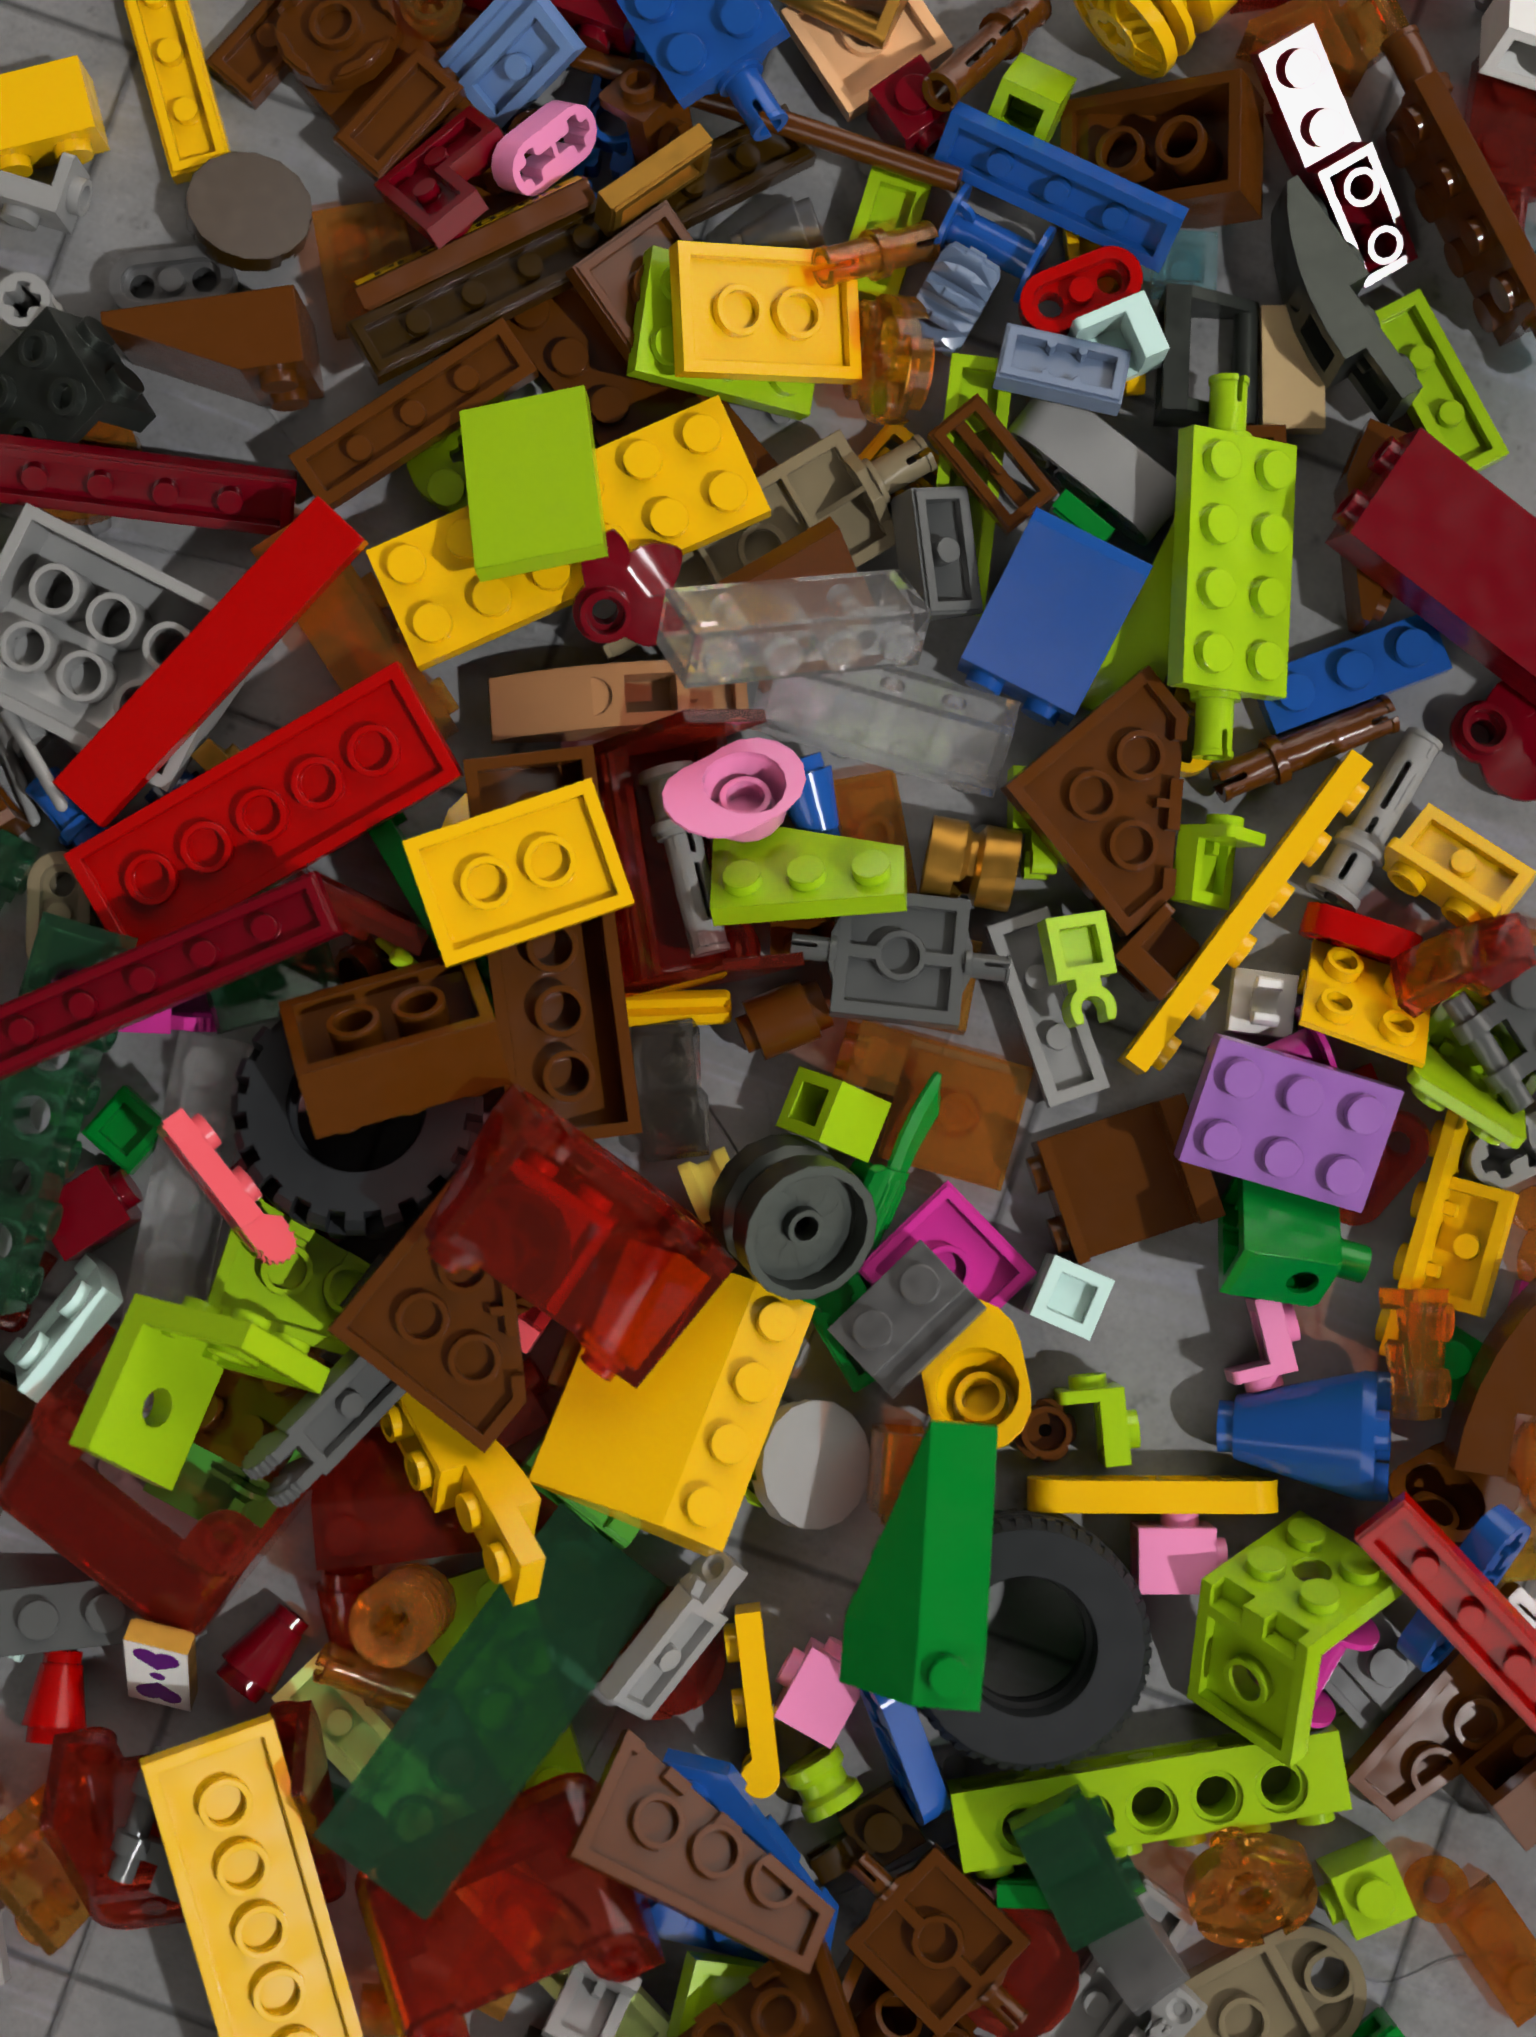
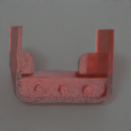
M765 709L681 710L592 744L600 804L635 902L632 906L614 911L625 997L742 981L805 965L803 952L760 955V941L750 923L724 925L727 941L730 943L731 949L705 957L690 958V948L664 843H658L656 838L652 837L650 827L656 822L647 786L640 785L637 776L640 772L658 765L691 760L694 763L711 755L719 748L728 745L726 736L767 722ZM702 836L710 872H712L709 838Z
M105 1323L38 1402L0 1466V1506L9 1516L141 1619L190 1631L197 1637L210 1626L312 1497L314 1483L305 1492H302L293 1503L291 1502L287 1507H278L262 1528H259L239 1512L217 1510L201 1518L185 1539L83 1461L81 1457L85 1453L84 1451L69 1444L89 1398L86 1390L99 1376L117 1335V1331Z

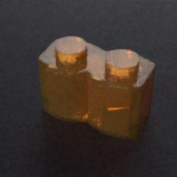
M884 1422L872 1423L866 1503L869 1504L868 1510L877 1513V1516L880 1517L881 1525H886L898 1498V1490L927 1426Z

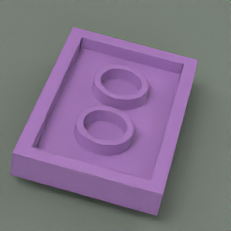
M1215 1032L1174 1151V1156L1182 1162L1362 1213L1404 1091L1396 1085Z

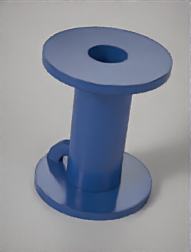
M966 182L957 193L939 228L930 251L929 259L936 262L948 243L951 244L957 241L968 248L972 246L988 255L987 259L1000 266L1001 270L1020 279L1013 298V302L1019 304L1022 289L1026 282L1038 273L1057 228L1050 225L1039 244L1004 228L974 212L968 204L973 186Z

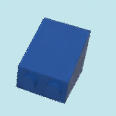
M1036 507L960 658L956 670L967 675L964 682L969 687L986 696L998 698L1002 692L1023 703L1021 711L1029 718L1041 724L1054 727L1057 721L1069 726L1153 565Z

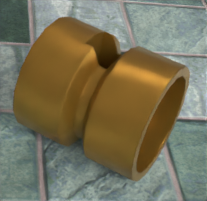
M934 815L926 848L919 894L959 898L960 895H967L969 900H971V905L974 907L1007 912L1011 903L1018 871L1022 831L987 825L980 833L973 832L969 821Z

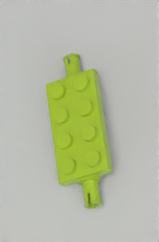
M1218 373L1209 377L1208 427L1193 424L1178 430L1167 686L1188 689L1190 701L1196 703L1192 758L1206 761H1226L1234 758V752L1232 751L1234 704L1240 703L1241 698L1274 701L1287 697L1297 445L1254 437L1250 432L1246 431L1247 397L1250 378L1247 375L1239 376V373Z

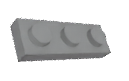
M1046 906L987 926L985 931L994 955L1011 956L1009 981L1004 983L1048 1109L1109 1088L1110 1085L1083 1007L1084 1024L1068 1028L1062 1017V1004L1068 995L1066 983L1052 986L1048 984L1037 927L1038 922L1051 918Z

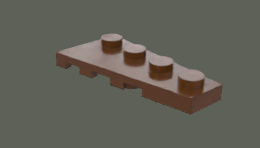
M1509 1579L1499 1591L1536 1630V1600L1519 1584ZM1454 1648L1437 1667L1427 1672L1345 1764L1347 1781L1394 1822L1459 1776L1461 1773L1457 1768L1520 1716L1467 1659Z
M629 1728L622 1730L565 1857L799 1974L809 1975L835 1909L771 1853L767 1854L742 1832V1828L727 1814L715 1809L699 1795L686 1778L672 1766H666L645 1747L646 1743Z

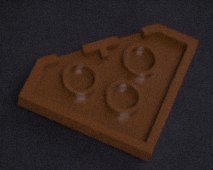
M1149 665L1139 670L1000 788L1002 793L1098 911L1105 910L1107 922L1119 937L1128 936L1157 911L1165 901H1168L1175 895L1177 869H1173L1175 835L1177 831H1180L1184 779H1180L1183 742L1187 741L1189 715Z
M455 1171L332 1321L328 1331L483 1453L488 1450L527 1402L508 1214Z

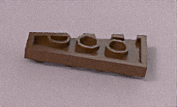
M825 1937L809 1975L799 1974L777 1962L769 1960L748 1976L750 1982L720 2005L714 2002L694 2018L696 2023L678 2036L860 2037Z

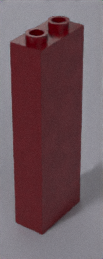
M1420 427L1397 439L1394 436L1388 437L1371 456L1367 468L1373 472L1361 490L1354 488L1335 509L1332 520L1337 525L1325 543L1536 706V517Z

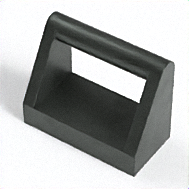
M1167 284L1158 303L1157 320L1170 349L1161 367L1155 369L1153 426L1188 427L1195 424L1208 427L1209 402L1188 397L1191 318L1234 320L1232 373H1239V376L1247 375L1250 378L1246 425H1255L1259 302L1196 285Z

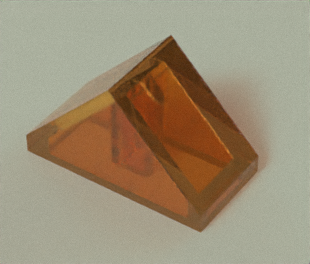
M1291 0L1249 20L1234 58L1253 64L1249 54L1302 24L1314 23L1342 95L1352 98L1369 61L1338 0Z

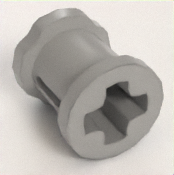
M25 271L14 272L4 277L0 282V318L18 336L22 334L46 306L65 312L64 307L53 296L47 284L36 274ZM34 302H39V307L34 306ZM22 312H27V317H22Z

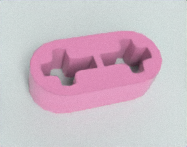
M553 100L546 103L503 136L494 149L491 162L493 178L497 185L508 192L525 196H537L580 164L592 152L596 142L597 126L591 110L582 104ZM563 137L564 143L558 142ZM527 153L532 155H530L528 158H525L524 154Z

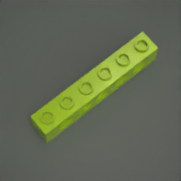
M1332 1723L1324 1728H1310L1306 1756L1289 1768L1290 1781L1284 1790L1276 1794L1262 1792V1778L1272 1767L1286 1765L1238 1732L1084 1757L1079 1760L1073 1759L1070 1764L1065 1766L1061 1764L1055 1765L1054 1769H1045V1767L1039 1768L1038 1771H1029V1768H1023V1771L1011 1769L946 1780L963 1873L975 1872L976 1877L980 1879H994L1012 1874L1015 1871L1014 1865L1039 1861L1040 1866L1043 1868H1061L1077 1863L1079 1861V1854L1104 1851L1106 1857H1128L1142 1852V1844L1168 1840L1169 1846L1188 1847L1205 1842L1207 1840L1206 1833L1232 1829V1834L1235 1836H1255L1269 1832L1271 1830L1270 1823L1296 1819V1823L1302 1826H1315L1335 1820L1334 1812L1352 1810L1339 1730ZM1218 1776L1227 1780V1790L1220 1801L1209 1805L1197 1801V1790L1205 1779ZM1147 1787H1156L1163 1790V1802L1157 1811L1149 1815H1140L1132 1811L1133 1799L1140 1790ZM1081 1798H1092L1100 1802V1811L1097 1818L1087 1825H1075L1067 1820L1069 1808L1075 1801ZM1015 1809H1029L1037 1815L1035 1826L1025 1835L1014 1836L1003 1830V1822L1006 1816Z

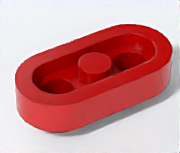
M1104 246L1038 272L1026 282L1022 289L1018 304L1020 321L1026 327L1067 336L1074 319L1139 292L1143 283L1141 265L1137 258L1128 250L1118 246ZM1103 277L1113 278L1118 283L1119 290L1112 294L1104 293L1099 289L1097 281ZM1043 301H1054L1059 305L1061 313L1055 317H1046L1040 312L1038 305Z

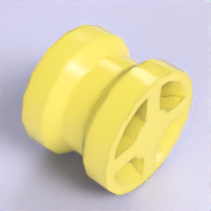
M725 1146L713 1150L710 1158L696 1164L686 1161L677 1165L701 1225L711 1221L709 1211L712 1190L726 1163L730 1161Z

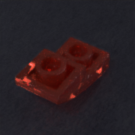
M1519 912L1497 915L1450 929L1423 941L1390 960L1397 1004L1414 1019L1439 1002L1448 999L1453 993L1466 985L1484 998L1536 965V957L1527 920Z

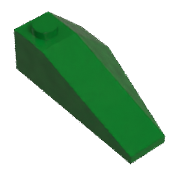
M937 1419L929 1420L898 1490L899 1495L882 1534L878 1535L870 1554L871 1559L845 1610L839 1682L909 1706L980 1712L987 1643L998 1438L997 1425Z

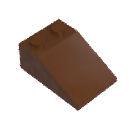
M1242 68L1068 100L1061 116L1060 148L1189 208L1181 228L1204 229L1262 219L1264 99Z
M294 284L100 312L102 326L134 365L259 406H271L276 411L300 410L309 406V400L325 398L315 325Z

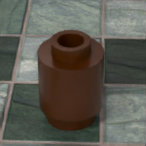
M796 979L742 1001L745 1014L734 1018L748 1053L760 1049L765 1061L822 1038L820 1031L834 1026L832 1017H829V1008L816 979L803 984Z

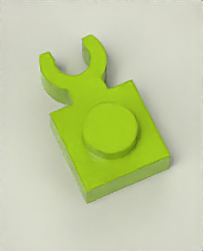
M1105 910L1046 918L1038 922L1037 927L1049 986L1064 983L1067 985L1068 995L1062 1004V1017L1066 1026L1074 1028L1084 1024V1015L1082 1013L1084 1000L1092 1002L1096 1007L1099 1023L1115 1019L1117 1014L1116 1001L1111 992L1102 986L1101 982L1102 977L1118 973Z

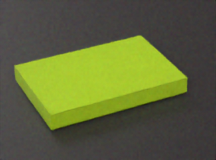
M584 385L459 411L474 568L480 582L608 557L590 402Z

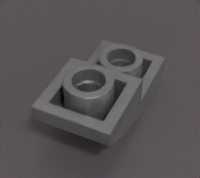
M1105 1856L1063 1888V1904L1106 1976L1134 2014L1140 2016L1191 1978L1161 1923L1150 1917L1146 1912L1119 1861Z

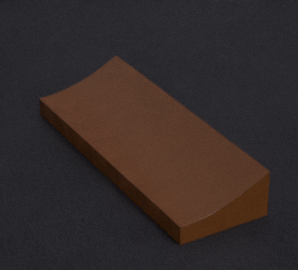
M593 745L463 759L470 818L592 778L600 801ZM611 912L488 954L495 1018L512 1083L504 1086L512 1150L643 1133L615 913Z

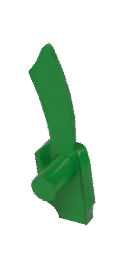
M938 1071L932 1074L911 1108L897 1137L887 1166L856 1159L849 1168L872 1194L877 1215V1225L871 1249H876L879 1246L885 1230L889 1228L906 1189L905 1184L910 1175L908 1170L928 1131L939 1115L942 1074Z

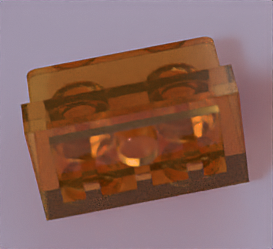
M66 1765L0 1821V1899L15 1916V1925L23 1938L32 1945L40 1946L48 1956H52L99 1907L98 1902L44 1839L51 1832V1829L72 1812L64 1801L81 1786V1783Z

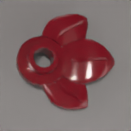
M616 529L607 530L608 557L581 562L584 585L576 593L572 604V615L577 629L586 638L597 643H612L626 637L648 647L661 645L684 633L692 625L693 617L681 604L668 596L680 573L683 557L681 548L664 542H650L639 545L629 551L627 543ZM602 599L611 600L616 604L615 613L606 619L598 618L592 613L594 604Z
M1501 681L1496 684L1485 701L1468 703L1454 715L1449 727L1450 742L1459 756L1466 761L1478 764L1485 783L1498 795L1514 801H1536V706L1507 683ZM1478 724L1486 728L1489 734L1488 743H1478L1472 738V725Z

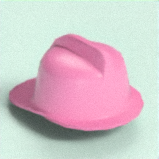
M759 737L739 739L719 748L711 755L682 768L671 776L662 791L663 809L673 823L689 833L706 838H726L742 843L759 841L773 834L783 823L787 810L801 797L806 783L804 765L792 749L778 741Z

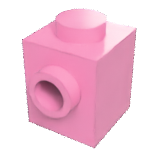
M1160 1514V1521L1130 1520V1574L1138 1585L1141 1594H1200L1201 1579L1228 1560V1548L1225 1537H1217V1528L1208 1521H1199V1514Z
M829 1636L827 1642L823 1644L811 1637L803 1651L796 1647L791 1649L777 1674L775 1682L784 1687L774 1703V1717L831 1749L861 1694L858 1688L839 1682L842 1641Z

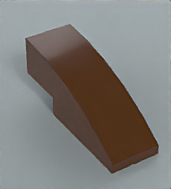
M1536 1277L1510 1303L1487 1335L1472 1362L1470 1371L1464 1378L1450 1416L1442 1450L1443 1457L1454 1470L1507 1477L1517 1413L1536 1416Z

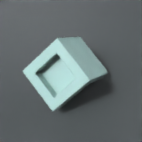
M1145 290L1074 319L1067 335L1131 350L1126 381L1160 368L1170 349Z
M1046 1253L1022 1311L1090 1341L1115 1280L1055 1254Z

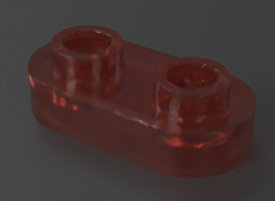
M1397 1111L1390 1133L1399 1131L1406 1134L1410 1139V1149L1406 1152L1398 1153L1393 1151L1388 1143H1386L1362 1213L1339 1207L1341 1223L1359 1226L1376 1219L1424 1165L1431 1151L1432 1140L1428 1127L1419 1117L1410 1112Z

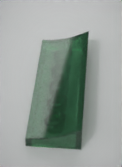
M562 1503L559 1504L535 1537L546 1557L538 1598L513 1606L502 1584L498 1586L313 1835L425 1921H429L597 1689V1686L610 1671L616 1659L623 1653L668 1590V1586L614 1546Z

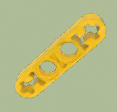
M1033 1475L1027 1477V1510L1039 1513L1270 1514L1278 1512V1478L1254 1475Z

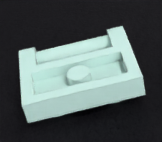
M85 1253L75 1265L74 1270L77 1272L75 1277L25 1338L16 1337L4 1352L6 1358L15 1365L17 1389L38 1404L41 1403L123 1303L116 1273L111 1267L91 1253Z

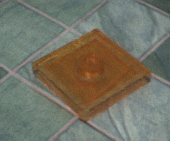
M911 1034L877 1157L889 1160L897 1137L911 1108L932 1074L938 1071L942 1074L939 1114L923 1140L910 1167L1001 1191L1034 1068Z

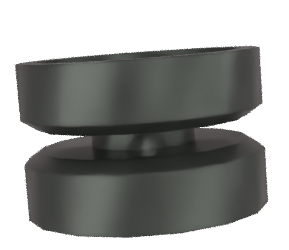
M770 1135L746 1145L726 1163L712 1190L709 1216L715 1238L729 1255L745 1268L766 1291L787 1300L816 1299L839 1289L860 1270L873 1246L877 1215L872 1194L854 1173L838 1163L820 1145L799 1135Z

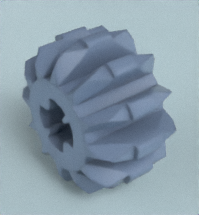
M957 241L945 246L925 279L904 320L905 332L916 338L918 344L932 352L936 350L947 357H951L952 353H958L961 350L1000 280V266L987 259L988 255L972 246L968 248Z

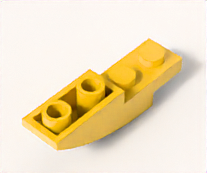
M406 1392L379 1422L387 1441L390 1443L396 1442L404 1456L405 1471L410 1485L415 1491H423L434 1513L455 1507L463 1530L466 1533L473 1532L483 1549V1562L489 1578L494 1584H502L513 1606L537 1599L546 1559L534 1537L541 1502L537 1491L523 1470L497 1440L483 1453Z

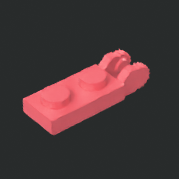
M181 1107L158 1125L156 1132L249 1251L256 1253V1259L259 1258L261 1264L264 1262L268 1263V1266L272 1263L279 1265V1262L283 1264L286 1260H291V1255L296 1254L295 1248L298 1247L296 1245L298 1238L294 1237V1231H289V1224L282 1216L264 1214L255 1203L262 1197L258 1186L241 1166L238 1165L230 1170L215 1151L216 1148L222 1145V1142L205 1118L199 1113L190 1118Z

